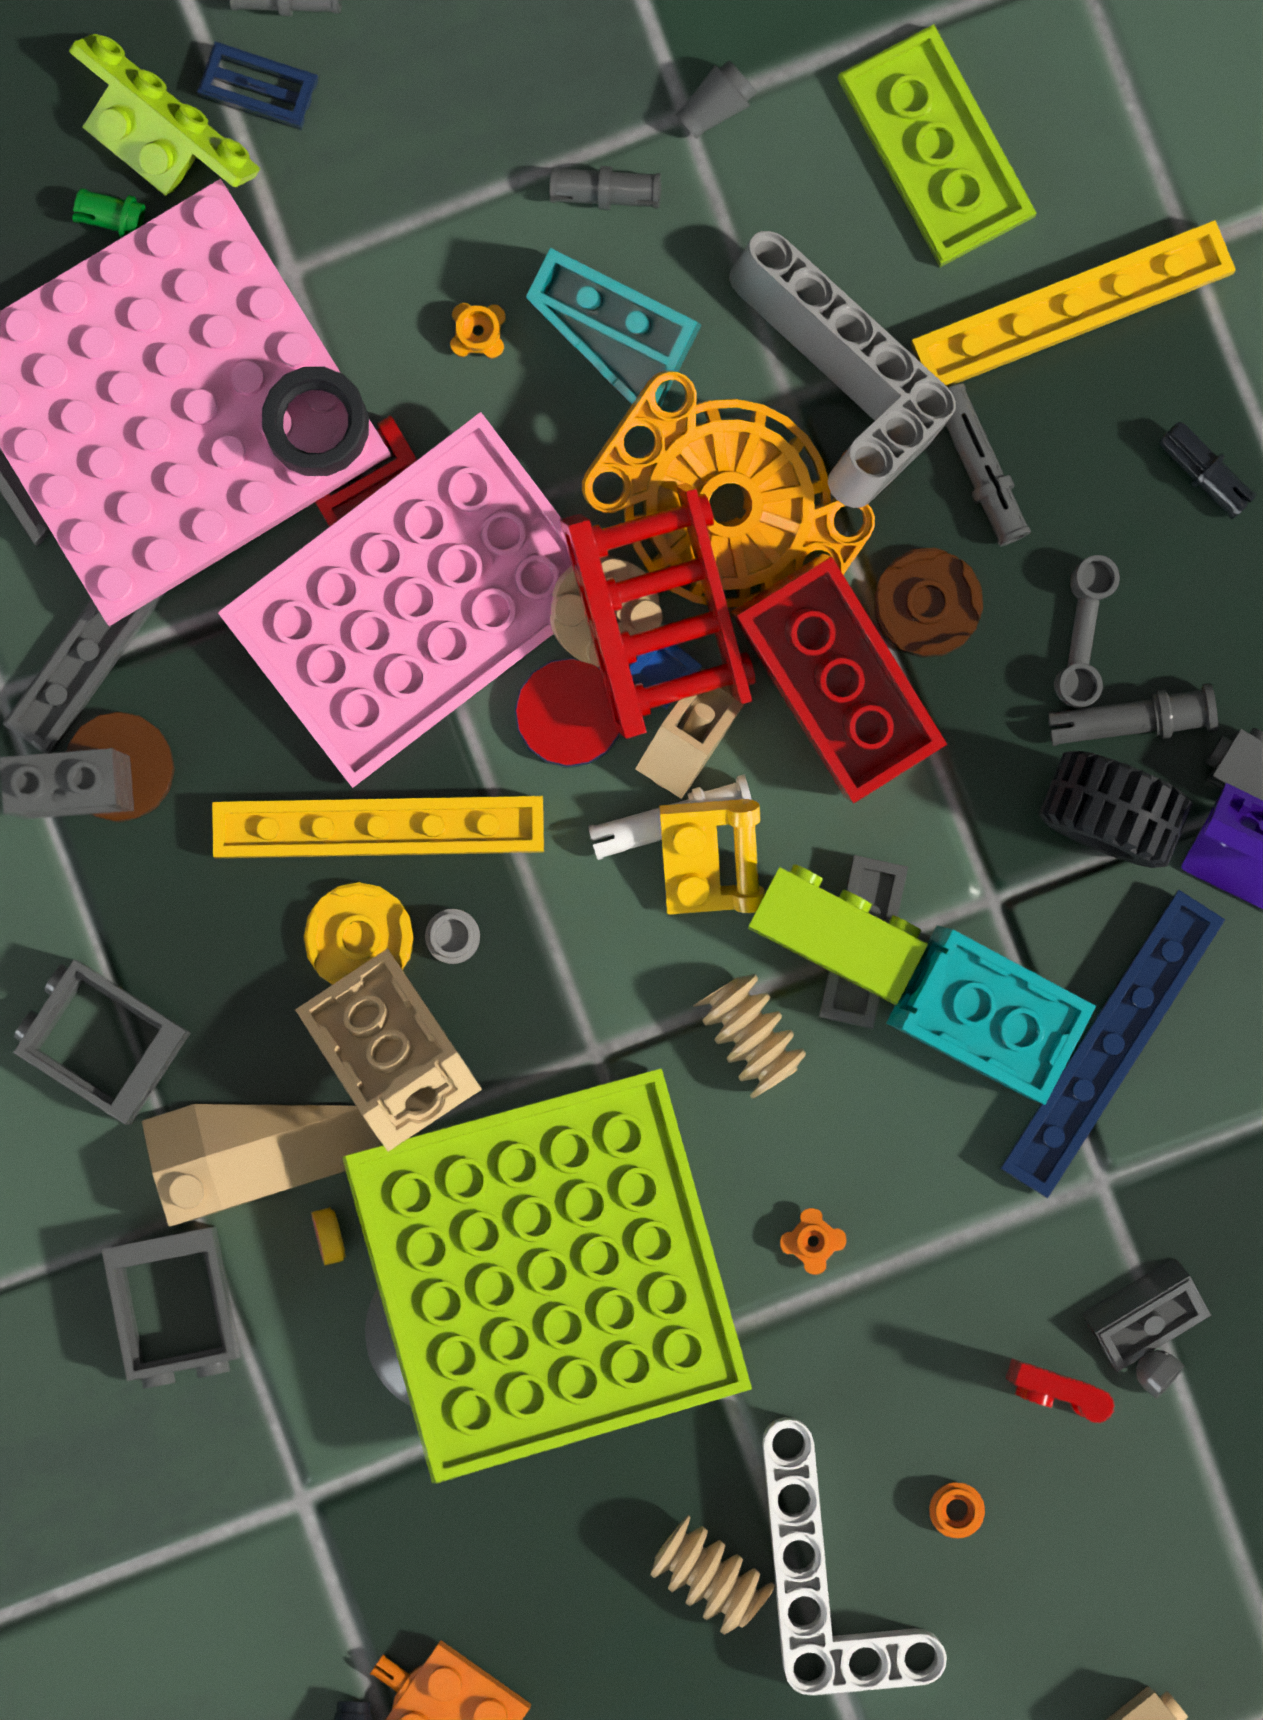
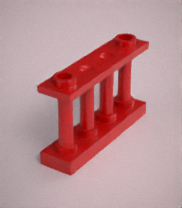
M688 483L676 485L681 506L601 529L599 524L591 526L590 520L581 513L560 519L616 730L626 739L647 733L643 717L651 714V708L725 686H729L731 696L741 704L752 701L748 685L756 683L754 669L748 653L739 652L707 527L714 525L712 509L706 494L698 495L697 489ZM687 527L695 559L615 582L613 577L605 579L600 558L607 557L608 550ZM701 580L709 612L632 635L627 630L620 632L615 611L622 609V603ZM715 633L722 665L645 688L642 683L634 685L629 664L637 662L636 656Z

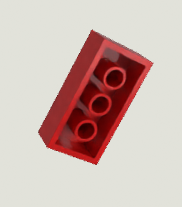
M821 554L730 612L840 791L853 804L947 745L832 556Z

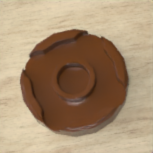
M938 548L913 549L894 559L880 576L873 598L875 619L885 638L900 651L921 658L944 656L963 646L976 630L983 610L982 588L972 568L962 559Z
M123 712L99 715L82 725L68 743L66 752L112 748L130 756L134 811L92 815L118 823L138 819L155 810L170 791L175 771L171 748L161 731L144 718Z

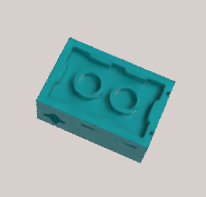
M937 925L886 1024L1018 1094L1046 1105L1096 1006L953 929Z

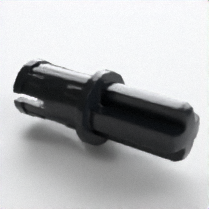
M1176 423L1162 436L1160 446L1193 478L1190 484L1194 488L1199 485L1228 514L1231 520L1248 506V502H1252L1257 496L1222 462L1225 456L1222 453L1216 456L1184 423Z

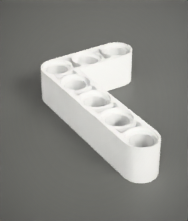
M794 1417L775 1419L767 1426L763 1433L762 1447L782 1662L788 1683L801 1694L821 1695L918 1686L936 1681L946 1668L947 1656L941 1642L933 1633L926 1629L913 1628L832 1636L814 1441L811 1432L800 1420ZM794 1428L802 1434L804 1440L803 1448L795 1457L782 1458L773 1451V1438L781 1429ZM790 1484L803 1486L809 1495L806 1507L801 1512L795 1514L782 1511L777 1503L781 1489ZM803 1540L810 1543L813 1547L814 1557L807 1567L792 1569L784 1563L783 1551L792 1541ZM802 1596L811 1597L819 1604V1614L813 1622L807 1625H798L788 1617V1608L791 1602ZM918 1642L928 1643L935 1651L932 1664L927 1669L921 1671L912 1670L905 1664V1653L911 1645ZM863 1647L872 1648L877 1651L880 1657L877 1669L866 1676L857 1675L849 1668V1659L852 1653ZM808 1652L816 1653L824 1660L822 1674L811 1681L802 1680L793 1672L796 1659Z

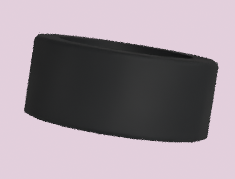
M324 366L302 367L285 374L269 390L262 407V429L273 454L288 469L305 476H329L346 469L361 455L369 436V414L358 388L344 374ZM309 390H323L335 395L344 404L348 413V428L343 439L334 448L323 453H307L297 449L287 439L283 429L284 414L289 403L298 395Z

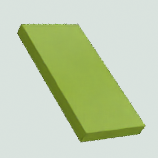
M934 24L838 74L837 79L939 267L1035 218L1037 213Z

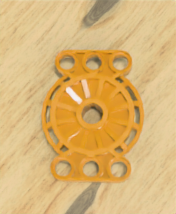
M676 371L659 372L647 382L586 471L582 480L584 498L594 509L603 513H615L624 509L625 522L681 506L676 485L688 483L697 489L698 495L705 493L708 500H710L712 493L719 486L726 483L738 484L744 496L743 508L746 510L745 515L741 519L735 517L727 522H717L714 520V525L707 527L723 590L736 589L737 597L725 598L727 607H739L801 568L805 557L815 550H823L829 556H832L844 575L871 536L875 527L873 510L867 504L859 507L863 515V524L857 533L843 536L836 530L834 526L835 514L845 505L835 498L831 499L828 475L822 457L808 435L787 416L763 404L736 398L707 400L696 404L697 392L693 382L687 376ZM667 380L678 381L685 390L683 405L673 412L661 410L655 400V392L658 386ZM742 408L754 412L751 420L747 421L738 418H721L718 409ZM705 411L707 421L696 424V414ZM766 416L783 424L795 437L787 442L780 434L766 428ZM635 426L647 427L654 436L652 450L643 457L630 456L624 447L626 433ZM803 447L813 461L818 480L811 481L808 469L799 455ZM604 472L616 473L623 483V491L620 497L611 503L598 501L592 491L595 478ZM820 493L821 504L814 506V495ZM643 501V513L634 515V504ZM687 527L650 538L659 553L652 560L644 550L641 541L631 543L648 572L695 559ZM701 580L693 582L690 590L681 586L670 589V591L694 603L707 605L705 595H702L704 591ZM761 584V591L750 594V587Z

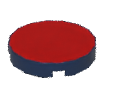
M576 658L553 660L533 671L520 688L515 707L518 732L529 751L545 763L564 768L588 765L605 756L618 740L620 733L616 730L599 667Z

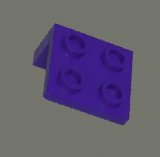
M1226 783L1182 863V869L1263 909V800Z

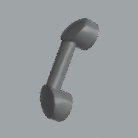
M1093 555L1082 560L1074 568L1070 579L1072 593L1077 597L1078 601L1068 664L1066 668L1061 669L1055 676L1054 688L1058 698L1073 708H1082L1093 704L1100 697L1103 689L1100 673L1089 663L1099 600L1115 592L1119 585L1120 574L1116 564L1110 558L1102 555Z

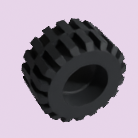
M1068 751L1064 752L1038 815L1050 828L1078 843L1136 865L1159 868L1168 866L1192 808V802L1176 787L1142 770L1094 753Z

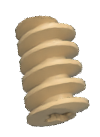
M756 974L738 976L693 1005V1007L711 1004V1010L702 1020L705 1025L723 1023L724 1027L714 1039L717 1044L735 1042V1047L726 1058L728 1062L732 1063L742 1060L748 1062L738 1076L740 1081L757 1078L760 1081L750 1095L752 1099L798 1070L797 1066L806 1055L803 1048L791 1051L785 1050V1047L794 1037L792 1030L774 1033V1027L782 1018L779 1011L766 1014L761 1013V1010L770 999L769 994H749V991L758 981Z
M687 1515L656 1554L650 1575L656 1578L668 1570L672 1571L673 1574L668 1587L671 1592L688 1584L690 1590L685 1602L688 1606L695 1604L703 1598L708 1601L703 1614L704 1619L709 1620L720 1612L724 1613L725 1618L720 1630L724 1635L738 1626L743 1628L767 1601L775 1588V1584L771 1582L756 1590L760 1573L755 1568L738 1576L743 1559L736 1554L721 1562L725 1544L718 1540L704 1548V1542L708 1533L707 1529L701 1526L686 1534L690 1516Z

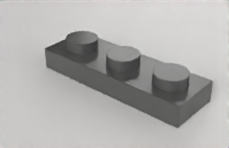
M854 855L846 890L870 902L872 906L868 913L888 923L892 915L898 917L908 866ZM828 971L819 1017L873 1029L880 997Z

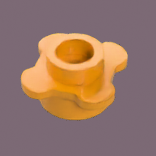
M468 303L457 305L452 312V318L456 322V335L450 341L452 351L459 357H465L469 353H484L490 359L500 356L504 350V343L500 339L501 325L506 320L504 310L495 304L489 307L470 306ZM476 326L483 328V333L479 336L473 333V329Z

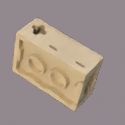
M388 948L295 1009L360 1113L388 1152L482 1090Z

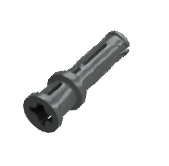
M1212 683L1202 684L1201 690L1168 694L1165 689L1156 690V693H1151V699L1057 712L1048 711L1049 728L1072 725L1071 728L1051 730L1052 746L1155 731L1157 737L1162 736L1163 739L1171 738L1173 732L1206 728L1209 733L1218 731L1217 708Z

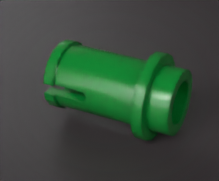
M81 188L77 193L73 211L78 212L73 214V222L118 231L119 237L122 238L143 225L146 208L145 204L137 202L135 196L128 195L126 200Z

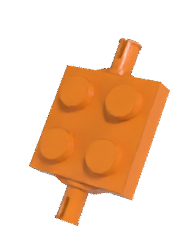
M442 1640L439 1641L426 1662L412 1670L410 1674L386 1658L384 1654L370 1672V1675L375 1676L397 1692L392 1710L385 1720H522L531 1707V1703Z

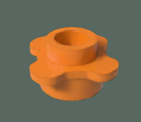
M815 1208L805 1209L800 1215L799 1224L792 1232L784 1233L780 1239L782 1251L786 1254H794L804 1263L805 1271L813 1275L824 1272L828 1258L834 1251L842 1250L846 1245L844 1231L839 1228L833 1229L823 1220L821 1211ZM811 1236H816L819 1240L818 1245L815 1247H811L808 1244V1239Z

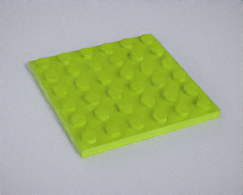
M662 1068L408 1138L389 1152L384 1146H379L342 1157L432 1483H439L752 1389Z

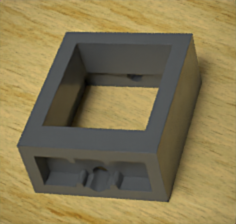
M115 749L0 757L3 814L27 820L134 811L130 756Z
M74 959L69 967L60 964L44 988V992L50 996L40 1012L37 1014L31 1010L17 1028L13 1038L20 1043L13 1053L123 1124L132 1125L191 1032L81 961ZM83 982L88 983L159 1029L156 1037L116 1098L40 1050Z
M216 1227L102 1249L127 1381L141 1379L143 1389L175 1383L174 1372L196 1367L198 1378L230 1371L229 1361L240 1358L241 1351ZM204 1252L222 1347L144 1362L126 1267Z

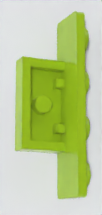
M92 34L73 43L69 52L109 85L86 120L83 128L165 196L176 190L196 158L200 159L233 187H238L256 177L260 167L249 159V152L241 144L232 139L222 137L208 125V119L201 111L191 105L182 104L166 91L167 87L162 79L150 71L141 70L124 56L123 48L117 42L106 36Z

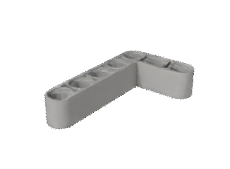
M760 231L754 234L730 270L729 280L731 286L743 300L875 420L853 441L828 476L830 492L837 501L852 508L863 507L869 504L930 445L955 412V398L944 383L786 238L772 231Z

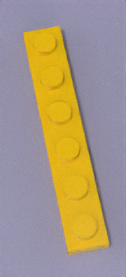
M1216 220L912 339L911 346L916 359L949 387L1233 275L1236 269Z
M543 796L212 802L214 858L544 852Z

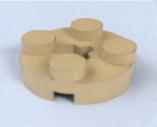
M611 556L600 558L605 579L613 577L615 582L645 574L644 571L629 561ZM571 566L558 579L552 593L554 598L551 604V628L556 639L567 652L580 661L599 667ZM658 593L622 603V609L615 611L620 632L627 630L632 635L661 625L663 618L662 610L659 606Z

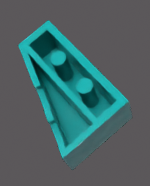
M552 248L549 249L526 295V298L631 404L634 403L644 386L655 374L662 371L679 372L702 326L697 321ZM667 380L658 386L655 392V400L660 408L674 380Z

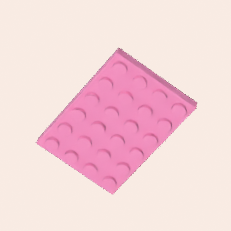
M480 412L221 609L218 614L353 788L554 634L550 623V614L552 615L551 604L554 598L552 593L558 579L572 564L560 524V519L562 518Z

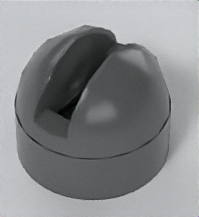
M1162 1350L1151 1351L1142 1356L1137 1364V1380L1149 1394L1158 1399L1175 1381L1185 1365L1168 1352Z

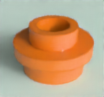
M951 1482L941 1486L934 1493L929 1505V1515L935 1528L943 1535L950 1538H965L975 1533L981 1526L985 1516V1505L981 1495L972 1486L962 1482ZM955 1499L964 1501L967 1506V1512L960 1520H952L946 1513L947 1505Z

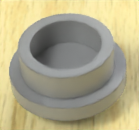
M447 909L437 913L429 921L425 931V941L428 950L437 960L447 964H459L471 958L477 951L480 943V930L476 921L468 913L458 909Z

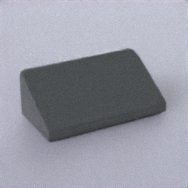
M1177 1259L1167 1261L1083 1313L1084 1320L1116 1372L1121 1371L1145 1354L1154 1351L1211 1316L1192 1278Z

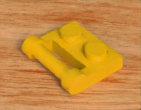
M750 799L659 805L667 915L721 910H736L741 913L756 912L765 896V890L759 885L755 825L760 823L759 803ZM717 825H730L733 827L737 885H720Z

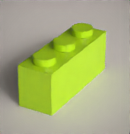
M793 864L790 872L779 867L748 929L891 1004H897L928 945L918 939L922 930L895 915H892L887 923L869 914L868 912L872 904L843 889L840 896L837 897L819 888L823 878L799 865Z

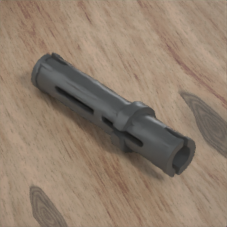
M958 384L948 389L955 398L956 409L945 425L975 489L971 495L975 504H982L998 539L999 547L1011 544L1024 538L1031 532L1011 491L1015 484L1010 475L1004 476L988 441L986 432L967 395L965 385Z

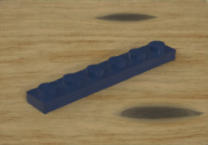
M1178 890L1175 892L1069 1058L1046 1105H1039L1000 1166L1001 1170L1043 1197L1049 1198L1223 925L1224 918L1182 891Z

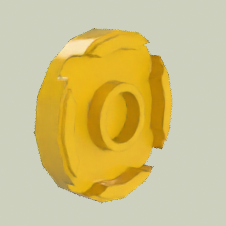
M360 882L338 886L322 897L307 917L303 936L308 960L319 976L332 985L387 948L403 970L410 960L414 943L411 918L399 899L380 886Z

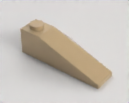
M192 1104L142 1121L152 1174L169 1227L345 1172L342 1157L382 1146L379 1138L362 1116L357 1106Z

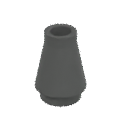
M728 60L720 68L716 65L713 66L684 107L675 115L697 139L705 131L750 107L747 101L757 91L735 65Z

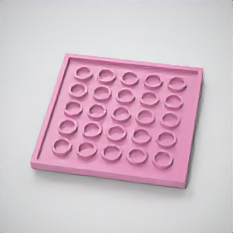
M221 179L0 311V448L109 626L391 456L370 419L369 436L361 455L346 469L332 475H302L288 469L273 454L262 429V407L269 390L285 374L302 367L324 366L339 373L341 372ZM309 390L298 395L289 403L284 414L283 429L287 439L297 449L307 453H323L334 448L343 439L348 428V413L344 404L335 395L323 390Z

